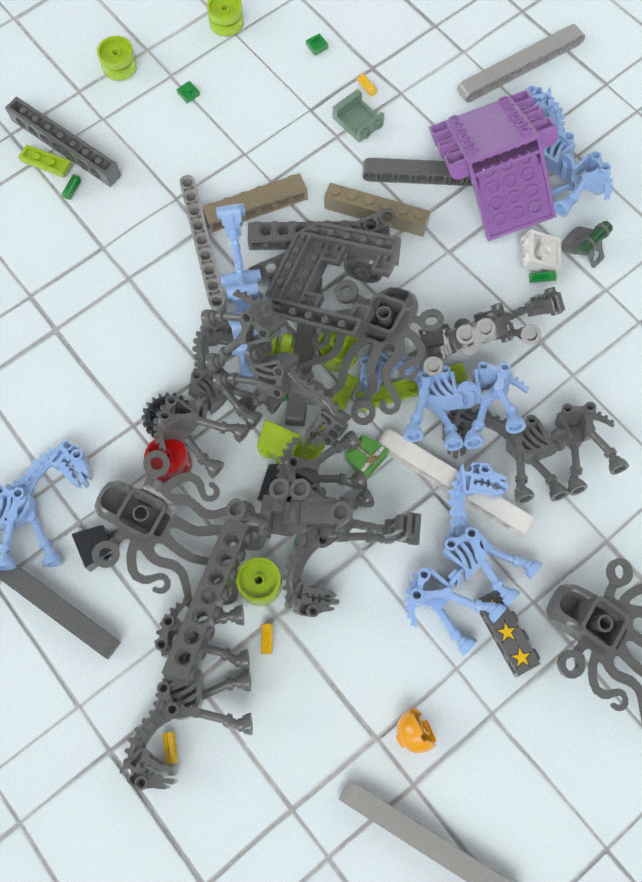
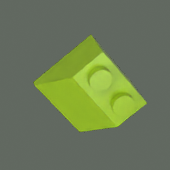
M265 420L257 443L259 455L265 459L272 458L279 464L281 462L279 457L284 456L282 450H287L286 444L292 443L291 439L294 437L299 438V441L295 445L292 456H297L302 448L301 435Z

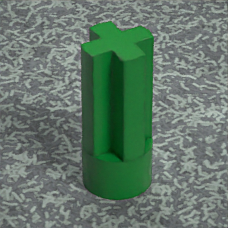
M73 174L62 192L64 198L71 200L81 182L78 175L75 176Z
M555 270L529 273L530 283L556 281L557 278Z

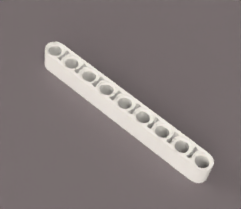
M386 428L377 442L389 449L388 456L444 491L453 490L454 487L451 483L452 481H457L456 475L459 472L458 470L414 443L405 441L404 437L391 429ZM480 494L465 496V504L517 536L524 537L534 521L531 515L502 497L491 498L488 495Z

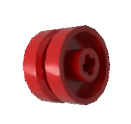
M156 439L147 446L144 458L149 452L154 450L164 452L159 450L160 444L155 443ZM177 439L164 441L166 446L164 453L169 458L170 467L166 474L156 479L162 484L180 473L191 472L193 464L191 456L185 445ZM154 458L151 460L150 465L154 470H159L162 468L163 463L161 459Z

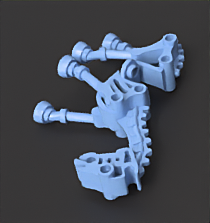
M528 86L527 90L533 96L534 105L539 104L543 108L544 117L549 116L557 126V141L543 149L547 170L556 176L558 175L562 181H569L567 184L551 188L552 197L568 190L573 191L565 199L554 202L556 213L561 217H566L572 205L578 201V196L582 190L594 192L596 195L604 193V200L610 199L611 195L609 194H612L613 184H610L613 179L609 178L611 175V165L607 162L603 163L601 153L598 151L592 152L591 155L588 154L575 165L573 157L575 148L574 134L565 132V127H562L565 125V122L562 121L565 115L561 114L563 108L558 107L559 102H554L550 87L548 92L544 93L542 87Z
M244 203L216 207L217 218L222 220L227 238H230L232 244L231 249L236 270L229 274H222L221 282L222 286H226L229 301L235 303L236 312L233 313L242 314L250 305L240 298L233 296V293L237 289L240 290V293L246 291L248 296L253 294L256 300L259 298L257 281H261L260 269L243 270L244 265L240 253L239 236H242V216H246ZM228 321L230 327H232L233 339L235 340L242 330L239 321ZM256 328L253 331L254 336L258 334ZM246 344L240 345L232 352V355L240 356L239 375L254 377L246 356L248 346Z
M383 352L375 366L378 382L375 393L381 388L380 385L383 383L382 369L390 358ZM366 354L360 359L361 392L364 391V394L368 389L366 363L370 354ZM402 356L393 367L390 377L394 374V370H399L400 366L410 361V359L407 361L403 360ZM484 361L479 362L477 369H473V382L463 381L458 385V388H456L454 371L450 372V367L447 365H443L441 373L436 376L428 375L424 368H419V364L404 370L406 375L412 374L413 370L418 371L417 376L412 380L418 385L419 400L415 413H412L410 417L411 422L407 424L404 430V440L407 442H418L423 438V431L418 425L422 423V413L425 407L432 410L434 414H438L445 426L444 448L446 450L456 451L461 449L463 445L468 449H477L484 444L483 437L478 432H481L485 427L486 412L490 404L499 399L504 405L505 413L508 417L505 424L506 431L514 434L522 432L526 428L525 421L520 417L517 407L512 405L507 395L509 384L516 386L526 394L528 393L529 386H524V381H519V377H512L513 374L510 372L511 366L506 362L500 363L499 366H494ZM481 390H488L487 392L481 394ZM476 403L480 404L477 419L474 420L472 428L466 433L463 443V439L457 433L456 425L451 423L445 411L469 409L475 406Z
M66 439L63 440L56 450L49 448V453H41L38 461L33 460L32 468H26L27 474L25 476L20 475V481L14 480L13 485L6 484V488L0 485V530H5L2 544L0 545V571L16 568L15 560L9 554L12 550L10 542L14 528H19L28 522L31 523L40 541L39 547L41 550L46 551L42 566L56 567L63 564L61 556L52 547L51 540L47 539L39 523L40 518L35 512L37 502L32 494L37 482L50 467L60 471L77 488L81 489L82 485L85 488L90 486L86 479L92 480L89 470L90 461L77 445H71ZM69 463H70V465L73 467V469L75 470V472L78 474V477H79L80 481L76 478V477H77L76 474H75V473L73 472V470L69 467V465H68Z
M479 462L472 463L469 472L464 470V464H462L460 471L456 475L457 481H452L451 483L454 487L453 490L448 491L451 500H448L447 504L452 509L448 511V514L452 516L449 524L452 525V528L447 529L450 535H445L444 537L446 542L442 548V555L456 568L451 572L446 581L431 567L420 569L418 574L413 573L414 581L408 582L411 589L405 591L409 598L404 600L405 603H408L405 610L409 611L407 618H411L410 626L414 625L415 628L417 627L415 607L425 606L430 608L440 617L450 633L449 637L458 642L457 645L460 647L459 650L463 656L470 651L477 640L460 634L462 631L459 628L456 629L443 609L445 604L452 600L474 609V612L486 611L489 613L490 620L495 623L520 594L519 590L511 589L508 586L505 587L503 580L498 579L486 559L487 554L512 563L513 567L523 566V569L526 570L525 574L529 579L543 565L537 560L520 558V555L515 554L513 556L493 548L492 544L486 542L484 536L476 528L470 526L465 512V496L480 494L488 495L491 498H499L509 488V484L505 483L506 477L492 470L488 463ZM481 566L491 581L493 590L501 593L500 596L503 598L502 602L504 605L495 602H482L480 599L474 601L452 591L453 584L455 583V588H457L462 583V574L466 581ZM432 577L444 589L425 591L423 586Z

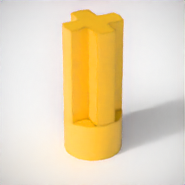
M363 73L360 74V77H357V81L371 97L376 95L378 89Z
M261 624V654H272L273 624Z
M175 732L163 733L165 763L168 765L178 763Z

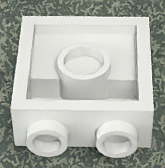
M531 229L521 237L520 245L523 246V252L520 255V261L523 262L524 268L539 271L543 268L555 270L557 273L562 269L561 238Z

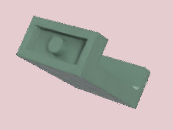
M358 89L333 106V119L358 142L367 139L374 131L381 129L384 125V113L377 114L362 100V92Z

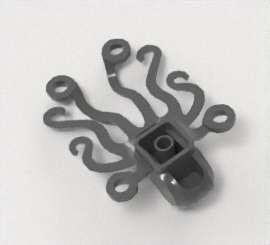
M343 280L334 288V294L339 302L343 304L356 302L373 307L374 312L367 325L369 331L360 335L346 353L341 364L338 384L333 388L326 389L318 381H309L314 377L313 372L301 375L303 379L307 378L309 384L315 383L317 389L323 388L327 396H334L346 385L349 366L357 353L365 345L373 344V349L366 363L368 389L364 395L354 402L351 408L353 421L358 425H368L376 416L375 406L370 400L377 391L378 382L375 366L382 351L389 350L394 352L384 364L381 374L382 381L394 402V407L391 409L387 408L386 401L382 400L379 403V408L384 414L392 415L400 409L401 401L393 386L390 374L404 353L405 338H409L418 353L414 359L400 366L398 372L402 380L409 381L417 376V370H413L410 375H406L404 370L420 364L426 355V348L422 339L409 327L412 323H416L425 333L433 334L442 329L444 316L436 309H428L422 312L420 316H417L418 301L416 295L408 290L399 287H389L373 295L369 301L358 294V286L355 282ZM344 288L351 289V293L347 296H343L341 291ZM352 309L339 310L335 312L349 316ZM429 317H435L438 320L434 325H427L425 321ZM321 329L325 341L322 343L317 341L319 334L315 333L313 335L312 344L315 347L325 348L330 343L331 336L328 330ZM338 333L333 349L328 354L300 363L296 370L301 372L305 368L334 359L341 352L346 335ZM300 394L305 404L317 405L314 401ZM362 408H367L369 415L360 418L357 414Z
M154 450L149 452L143 461L147 478L142 489H137L116 480L108 482L100 491L94 505L96 513L100 518L119 527V530L111 541H102L96 544L92 551V558L95 564L102 568H109L115 565L120 557L119 544L122 540L129 539L126 559L127 569L133 580L141 584H150L157 580H163L164 586L162 588L156 586L152 588V591L157 594L166 593L171 587V580L164 573L146 576L139 573L136 555L137 551L140 550L152 564L174 571L180 578L184 598L192 601L189 578L185 568L173 559L159 556L154 550L155 545L162 543L179 557L189 562L206 566L209 557L197 555L184 548L170 535L169 529L177 528L196 537L213 536L220 534L223 525L196 526L177 516L175 509L178 505H185L202 518L217 519L227 515L226 507L209 510L188 495L170 492L177 485L190 481L196 485L200 497L204 501L213 502L218 499L220 495L219 487L215 483L210 482L209 487L214 490V494L207 495L204 482L192 472L180 473L167 480L159 490H155L153 485L155 480L167 473L170 462L164 452ZM154 458L161 459L163 463L162 468L154 470L150 465L151 460ZM244 501L247 508L255 513L254 506L250 502ZM239 520L240 522H243V523L249 522V521ZM250 526L252 532L259 533L257 526ZM259 537V541L255 545L247 544L246 550L257 551L265 545L266 538ZM104 548H109L113 552L112 558L108 561H103L99 556L100 551ZM220 578L215 584L222 582L223 578ZM232 581L230 586L231 595L227 601H224L223 605L232 604L238 598V588L234 581Z
M616 558L607 564L606 577L609 580V584L604 591L603 597H599L575 584L560 585L549 600L546 613L549 622L553 626L578 641L574 650H565L558 656L557 669L564 677L570 679L581 676L585 671V655L583 652L586 649H590L588 679L593 693L601 699L621 696L622 702L620 705L616 703L610 704V707L616 711H623L628 706V696L624 690L619 688L604 690L599 686L597 666L600 662L611 678L631 687L635 691L642 724V686L636 678L619 671L614 664L615 657L619 656L636 674L642 677V665L632 656L626 646V641H632L642 648V634L633 628L634 620L639 617L642 618V606L630 604L633 598L642 594V584L628 589L617 600L615 598V591L617 588H621L632 581L633 568L626 559ZM618 565L623 569V575L620 579L615 573V568ZM572 657L574 658L575 667L570 671L566 667V661Z

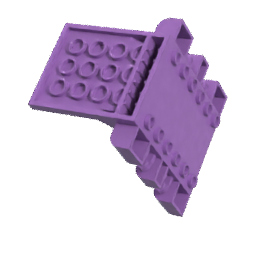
M528 90L511 96H503L498 101L459 116L453 115L446 121L428 127L430 135L438 147V151L451 177L459 180L469 176L487 241L556 218L543 149L557 141V126L550 117L544 118L543 108L539 104L534 105L533 96Z

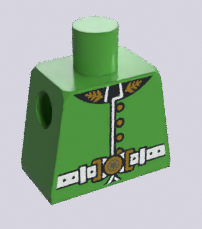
M361 435L358 438L359 449H348L345 453V460L355 472L361 470L367 480L388 457L389 449L371 438Z

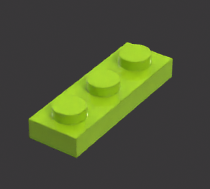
M27 144L18 156L20 162L65 178L72 166L70 160Z

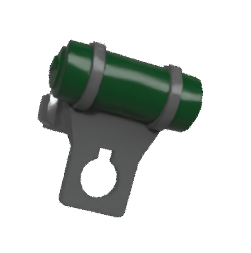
M608 221L599 223L594 229L578 226L565 237L562 247L567 253L587 255L591 267L595 268L605 258L602 240L610 235L613 231V226ZM595 251H598V252H599V257H598V259L595 261V260H594Z

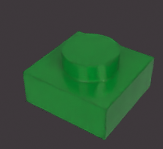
M320 33L306 40V46L314 55L328 49V43Z
M190 81L176 89L177 94L187 104L200 96L199 90Z

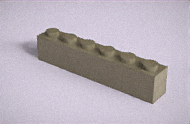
M298 173L263 186H258L255 189L226 197L223 200L202 206L208 227L211 233L225 229L224 225H222V220L217 218L216 207L244 203L246 216H242V222L308 200V191L301 174Z
M334 183L329 184L324 196V209L358 219L365 218L383 209H392L395 212L396 218L390 228L424 237L429 222V210ZM389 214L382 216L384 221H392V217Z

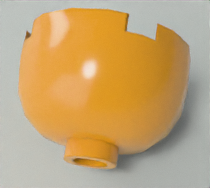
M415 707L406 711L400 717L397 724L398 735L396 738L402 748L406 747L413 753H425L437 746L434 743L437 740L427 719L423 721L419 717L422 713Z

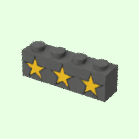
M497 590L479 598L482 602H495L504 605L502 602L503 598L500 596L501 593ZM507 607L504 613L493 623L489 618V613L480 610L481 618L514 677L520 676L540 665V656L536 649H532L528 643L529 637L524 629L521 630L517 623L519 620L514 611H510L509 607Z

